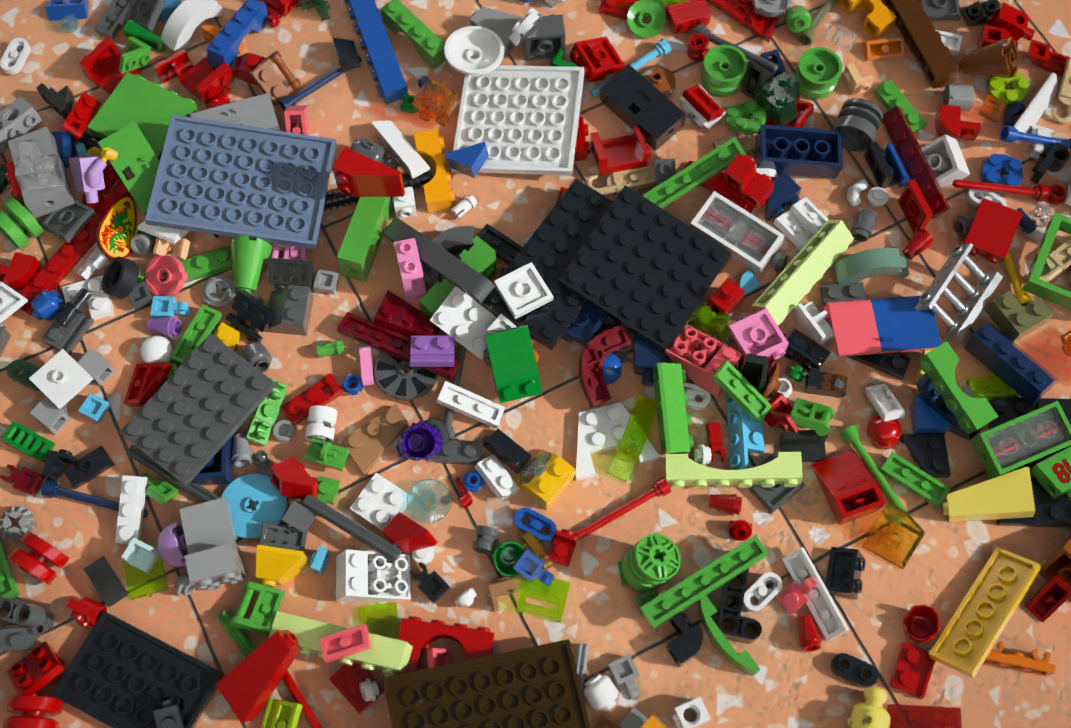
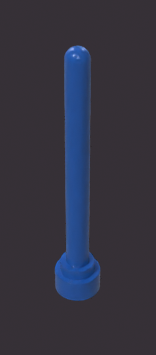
M1005 125L1000 131V140L1003 142L1011 143L1021 140L1054 146L1058 142L1065 148L1071 149V141L1019 132L1014 126Z

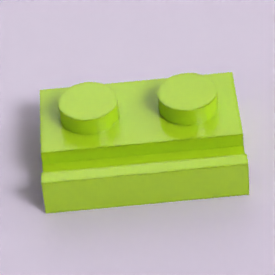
M269 698L261 728H296L303 705Z

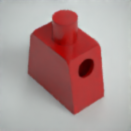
M1004 2L985 23L988 26L1005 28L1016 41L1020 38L1031 41L1035 34L1034 29L1027 27L1029 16Z
M726 279L708 299L702 316L716 328H719L743 302L745 291L730 279Z

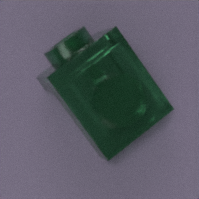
M300 0L303 11L315 8L322 21L329 19L328 10H330L327 0Z

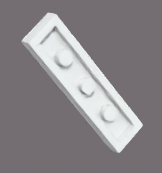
M804 547L782 558L794 582L799 586L810 577L816 581L817 585L806 593L810 598L806 604L826 640L830 641L848 631L847 624Z

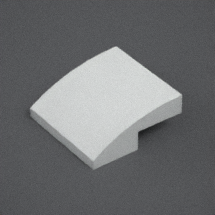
M805 197L793 204L789 211L777 217L773 224L801 251L829 219Z

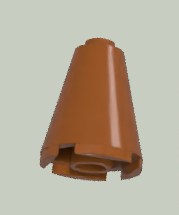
M1006 37L967 52L959 59V69L964 74L1013 78L1018 70V66L1014 67V61L1018 60L1016 43L1014 40H1011L1012 37Z

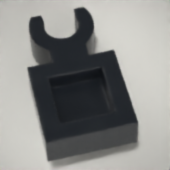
M420 562L418 565L423 570L422 573L417 575L411 570L410 575L414 580L421 581L417 586L418 589L435 604L450 589V586L435 571L429 575L425 564Z

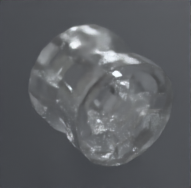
M1039 201L1034 206V209L1028 213V216L1032 220H1036L1038 227H1045L1048 219H1051L1054 215L1055 210L1049 203Z

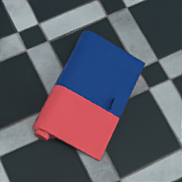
M921 295L826 302L825 307H822V312H827L824 319L832 324L838 357L933 350L941 345L935 315L931 309L922 311L915 309Z

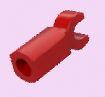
M707 423L705 428L708 446L711 448V462L714 460V453L720 454L721 461H724L726 452L721 447L723 441L720 423Z

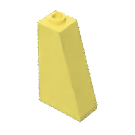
M1024 467L947 494L946 502H942L943 514L948 515L949 522L1034 517L1035 505L1029 467Z

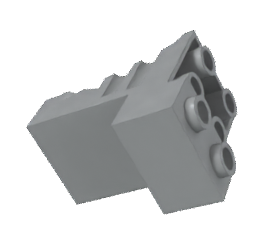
M222 497L179 509L188 555L184 557L190 584L195 588L198 587V589L211 591L220 588L222 584H237L242 582L243 578H247L248 572L244 561L239 556L241 550L236 543L237 535L234 532L232 513L227 499Z

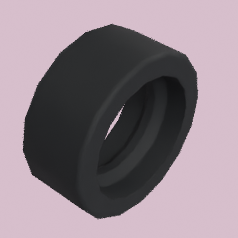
M120 256L114 258L108 264L103 274L102 290L104 293L119 299L126 298L133 291L138 280L139 268L136 262Z

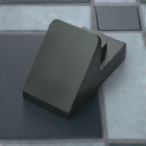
M748 61L741 92L757 102L762 98L765 83L774 77V74L754 61Z
M43 83L37 86L36 89L42 99L66 120L72 110L74 99L69 86H65L59 92H56L52 87L48 89Z

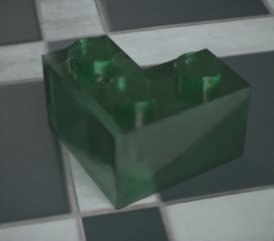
M783 72L754 90L755 102L765 109L767 117L777 125L784 126L797 118L796 101L800 99L799 80L788 72Z

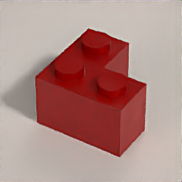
M738 153L725 171V189L760 210L773 192L774 182L768 175H761L756 172L757 163L752 157Z

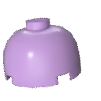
M181 520L166 526L159 534L157 542L159 557L168 565L177 568L186 566L184 556L188 555Z

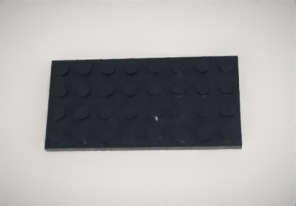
M575 179L499 277L501 278L532 262L552 293L553 300L515 319L496 287H494L481 305L497 316L502 314L517 327L528 325L530 337L552 351L587 304L586 301L558 284V281L613 201L578 179Z

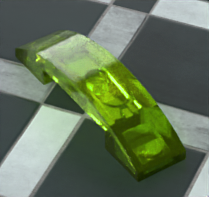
M637 395L624 434L606 473L625 482L628 481L649 434L656 413L655 402Z

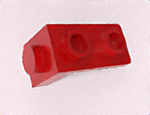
M777 392L768 401L772 406L765 415L764 421L770 427H777L785 432L797 433L799 429L788 415L793 408L785 396Z

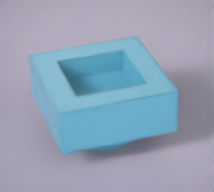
M90 393L78 412L99 423L111 405L109 402Z
M319 546L318 551L312 554L310 565L315 574L323 576L331 556L328 549Z

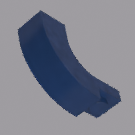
M925 373L916 383L920 392L916 398L922 399L953 425L948 431L970 440L982 430L983 427L967 434L959 426L958 419L947 408L944 398L935 390L928 374Z

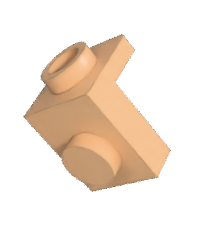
M854 63L847 64L842 74L843 83L848 86L852 95L859 92H867L874 80L872 75L862 78Z
M157 237L153 253L156 256L169 255L178 258L180 261H185L190 241L186 238H181L174 244Z

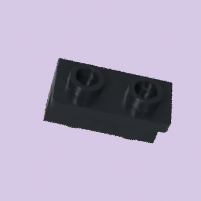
M877 141L869 143L864 157L878 186L884 189L897 185L899 179L884 149L879 147Z
M794 329L787 339L789 344L784 356L790 360H795L808 372L810 367L820 369L831 352L797 329Z
M831 547L825 587L829 594L847 595L851 599L857 600L858 593L862 591L861 571H864L866 566V560L858 549Z

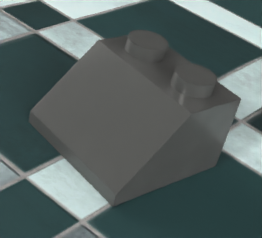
M563 14L543 16L525 34L526 61L552 59L553 55H557L560 49L564 50L565 58Z
M287 285L272 291L268 308L275 313V316L268 331L265 332L307 336L314 298L310 287Z

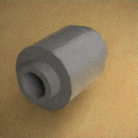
M862 210L856 213L851 227V235L856 241L865 242L871 237L877 218L870 210Z

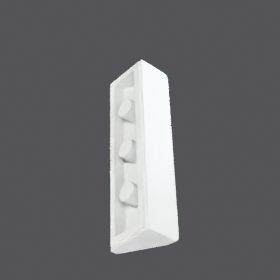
M1055 73L1050 74L1015 123L1014 127L1019 132L1029 133L1058 93L1059 87ZM1016 140L1013 142L1017 143L1018 145H1021L1023 141Z
M391 120L371 122L376 135L412 179L430 170L428 164Z

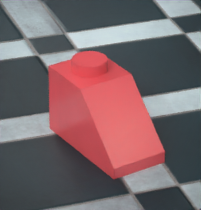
M307 105L287 106L284 111L286 132L309 135Z

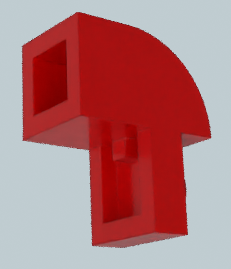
M940 105L935 115V130L939 137L946 134L956 140L959 138L969 141L975 140L981 130V123L961 121V107Z
M15 252L9 267L0 265V281L15 291L23 290L40 271L42 265L35 256Z

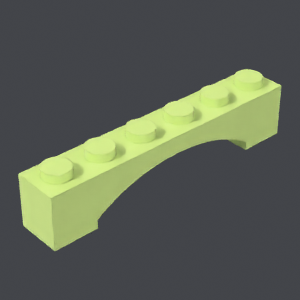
M778 452L777 458L757 467L742 470H723L707 467L689 459L688 454H666L665 459L666 481L673 489H682L684 486L703 489L707 486L715 485L717 488H728L729 485L749 488L752 487V484L761 485L764 488L774 487L779 484H784V487H796L797 484H801L803 479L801 452Z

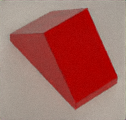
M1056 575L1043 584L1025 605V608L1043 623L1071 597V587Z

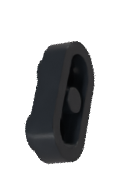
M847 653L837 654L831 661L830 666L834 675L861 688L871 687L878 679L877 670L873 665ZM841 661H845L848 664L847 669L841 667ZM863 671H867L870 674L869 679L863 677Z

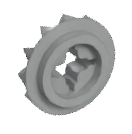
M225 276L210 278L202 288L203 299L208 305L215 308L219 306L225 307L229 302L232 303V299L236 296L233 281ZM217 286L223 291L221 298L216 294Z
M12 506L8 511H3V515L0 518V534L4 539L11 542L21 541L20 539L27 530L32 532L35 526L33 513L23 506ZM12 518L19 520L18 523L20 524L19 526L21 527V529H19L18 527L16 528L15 526L12 527Z

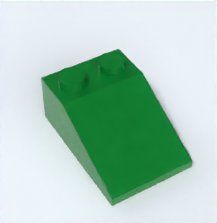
M528 325L484 334L499 402L504 403L543 394Z

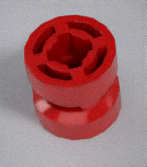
M695 33L690 37L687 50L690 59L694 61L704 59L709 44L707 36Z

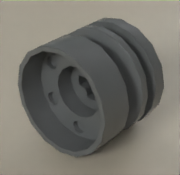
M852 98L846 100L842 105L833 130L841 131L842 148L854 152L866 151L869 143L875 140L883 119V112L876 104L865 99Z

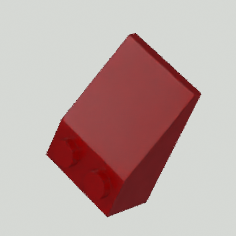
M344 147L332 166L337 188L343 194H351L355 197H403L405 195L402 173L346 147Z

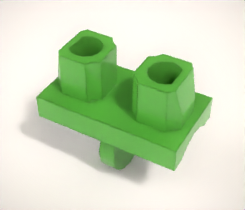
M312 438L304 459L343 471L350 450L327 441L324 442Z

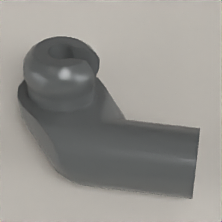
M262 450L256 452L254 463L258 473L270 477L271 465L267 453Z

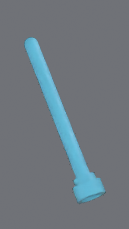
M661 39L656 43L652 51L632 63L631 66L637 70L657 56H666L672 51L670 44L666 39ZM611 78L591 91V95L594 97L600 95V88Z

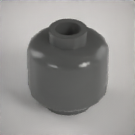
M249 343L240 352L242 358L262 373L269 369L272 357L262 343Z

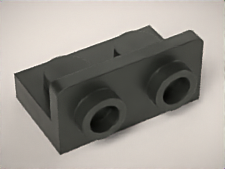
M270 258L268 283L275 284L274 288L277 289L287 285L313 287L314 262Z

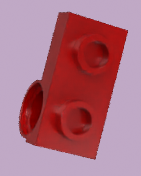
M84 597L80 602L71 598L66 605L71 612L70 616L77 620V624L86 629L90 626L94 627L103 610L107 612L106 606L88 597Z

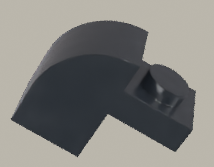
M679 612L668 619L679 637L668 643L666 649L680 668L694 658L699 651L703 641V633L699 623L690 628L689 625L691 623L684 613L680 614Z

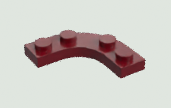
M623 325L596 335L586 344L581 353L578 366L579 380L590 408L612 399L603 378L602 367L607 355L631 344Z

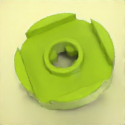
M1019 72L1013 78L991 76L987 83L989 97L1001 106L1011 105L1017 101L1022 102L1028 94V87L1030 86L1029 80ZM1005 85L1010 86V87L1012 88V90H1011V89L1006 90V89L1004 88Z

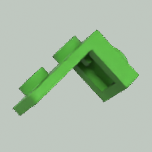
M133 36L127 38L125 53L121 55L119 72L123 74L148 65L151 47Z

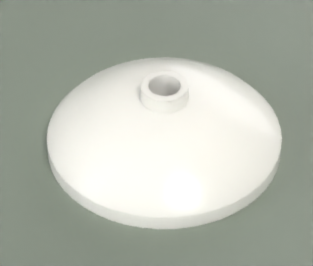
M468 26L458 29L448 37L444 53L448 64L456 71L466 75H483L493 71L500 65L504 57V45L501 38L492 30L480 26Z

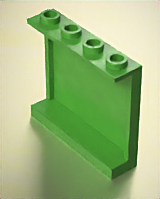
M127 72L87 128L93 137L104 139L135 121L160 160L171 116L190 117L191 113L199 111L192 99H185L173 90L168 91L155 82L146 81L138 74L133 75Z

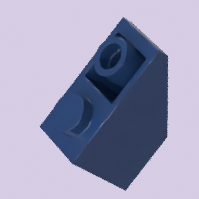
M786 172L773 180L774 190L766 200L765 219L767 221L773 217H779L787 206H792L800 199L799 194L802 188Z

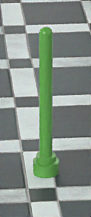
M851 425L843 430L840 436L844 442L847 441L848 444H852L900 518L903 520L908 519L909 513L858 439L860 436L856 426Z

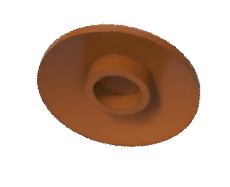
M659 65L645 67L639 72L666 97L670 96L674 91L676 81L669 69Z
M779 363L774 364L766 377V382L761 391V395L764 398L771 392L776 394L782 382L778 380L780 373Z

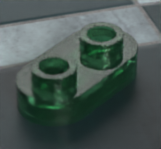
M20 359L14 360L8 365L7 374L14 382L34 391H41L29 379L40 369L39 367ZM24 370L21 375H18L19 371Z

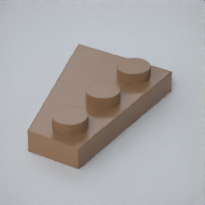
M394 405L340 439L343 446L350 450V456L364 477L370 471L369 469L382 457V453L407 427L408 421L398 406Z

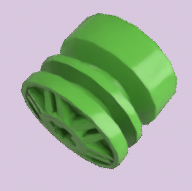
M657 533L648 534L626 551L622 558V573L629 585L637 590L648 592L657 589L677 573L680 568L681 556L677 546L671 539Z

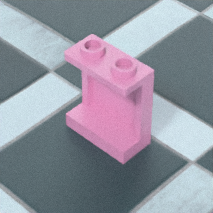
M411 238L394 242L406 301L421 299L426 294L416 240Z

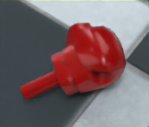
M226 87L223 94L219 93L211 98L207 103V109L228 104L230 102L228 94L231 89Z

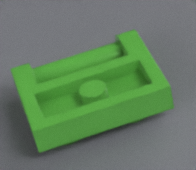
M797 398L790 417L798 428H809L815 430L819 436H826L829 432L828 424L833 418L834 411L829 406ZM815 414L820 415L821 420L814 419Z
M247 581L243 587L244 593L236 614L232 616L229 624L236 629L243 628L269 636L277 611L279 612L283 602L285 591ZM253 594H259L250 620L244 618Z

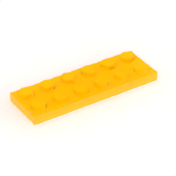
M996 547L930 651V658L974 678L1040 571V564Z

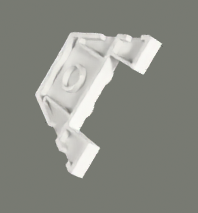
M621 402L579 413L576 481L596 476L590 454L634 444L640 465L659 460V454Z

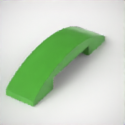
M704 596L698 600L699 615L713 645L738 669L752 676L757 674L760 668L747 650L738 655L713 621L712 617L716 615L717 609L709 598Z

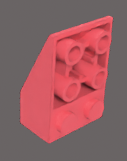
M688 324L680 332L671 348L665 350V353L675 363L681 364V368L685 369L686 374L700 388L719 397L723 389L712 379V376L721 363L727 360L739 371L743 353Z

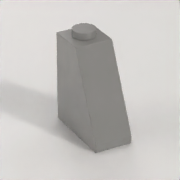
M482 7L478 12L476 11L472 14L470 26L485 27L495 32L503 42L504 56H506L516 47L509 39L513 33L512 28L518 21L523 22L526 18Z

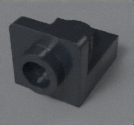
M59 449V452L50 450L41 475L46 480L57 481L64 472V463L73 464L77 460L70 451Z

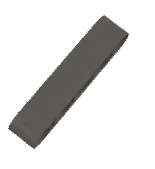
M0 596L1 620L36 628L44 623L46 613L42 607Z

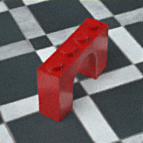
M415 616L402 619L398 640L408 642L413 646L406 673L419 670L423 651L430 643L438 639H450L460 644L466 653V660L490 656L493 652L495 633L490 632L491 629L479 626L477 630L469 629L468 625L454 623V626L445 625V622L441 620H431V623L422 622V618Z

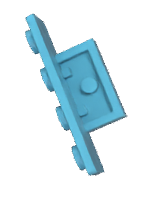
M726 393L731 470L749 469L748 452L757 454L765 452L762 421L756 423Z

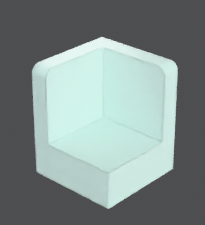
M133 538L121 558L127 564L148 574L159 555L153 547Z

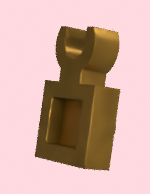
M529 531L522 536V546L525 548V551L529 549L545 561L543 569L548 570L552 567L551 560L544 553L543 548Z

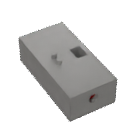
M269 93L190 114L191 118L280 131Z
M48 127L8 141L25 206L35 218L75 204L57 140Z

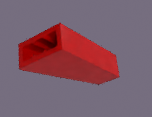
M276 631L216 684L240 723L256 719L301 650L297 643V637L291 631Z

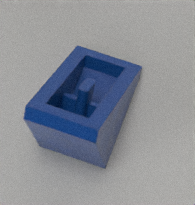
M485 141L445 154L450 168L473 178L476 177L489 156Z
M919 397L910 406L913 434L944 433L945 435L953 426Z

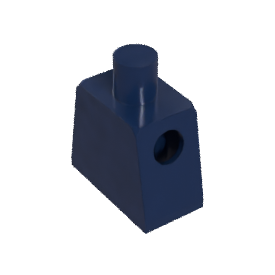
M634 334L632 344L634 373L643 375L642 385L652 387L654 386L652 368L657 363H669L670 357Z

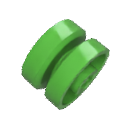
M719 45L710 49L704 57L701 72V83L705 90L717 97L733 96L739 92L743 86L747 69L745 54L740 49L731 45Z
M823 47L810 48L805 51L798 61L794 74V84L799 93L809 99L816 100L830 96L834 92L842 73L840 57L835 52Z
M10 197L3 203V207L9 214V217L0 210V231L22 251L30 244L23 231L30 237L37 238L44 230L35 217L13 197Z

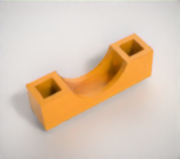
M438 129L415 132L416 151L425 162L432 165L436 170L432 180L423 185L428 213L449 210L452 208L451 201H455L453 188L449 189L448 183H452L450 171L445 170V166H448L446 155L442 154L441 150L445 148L443 136L439 137Z

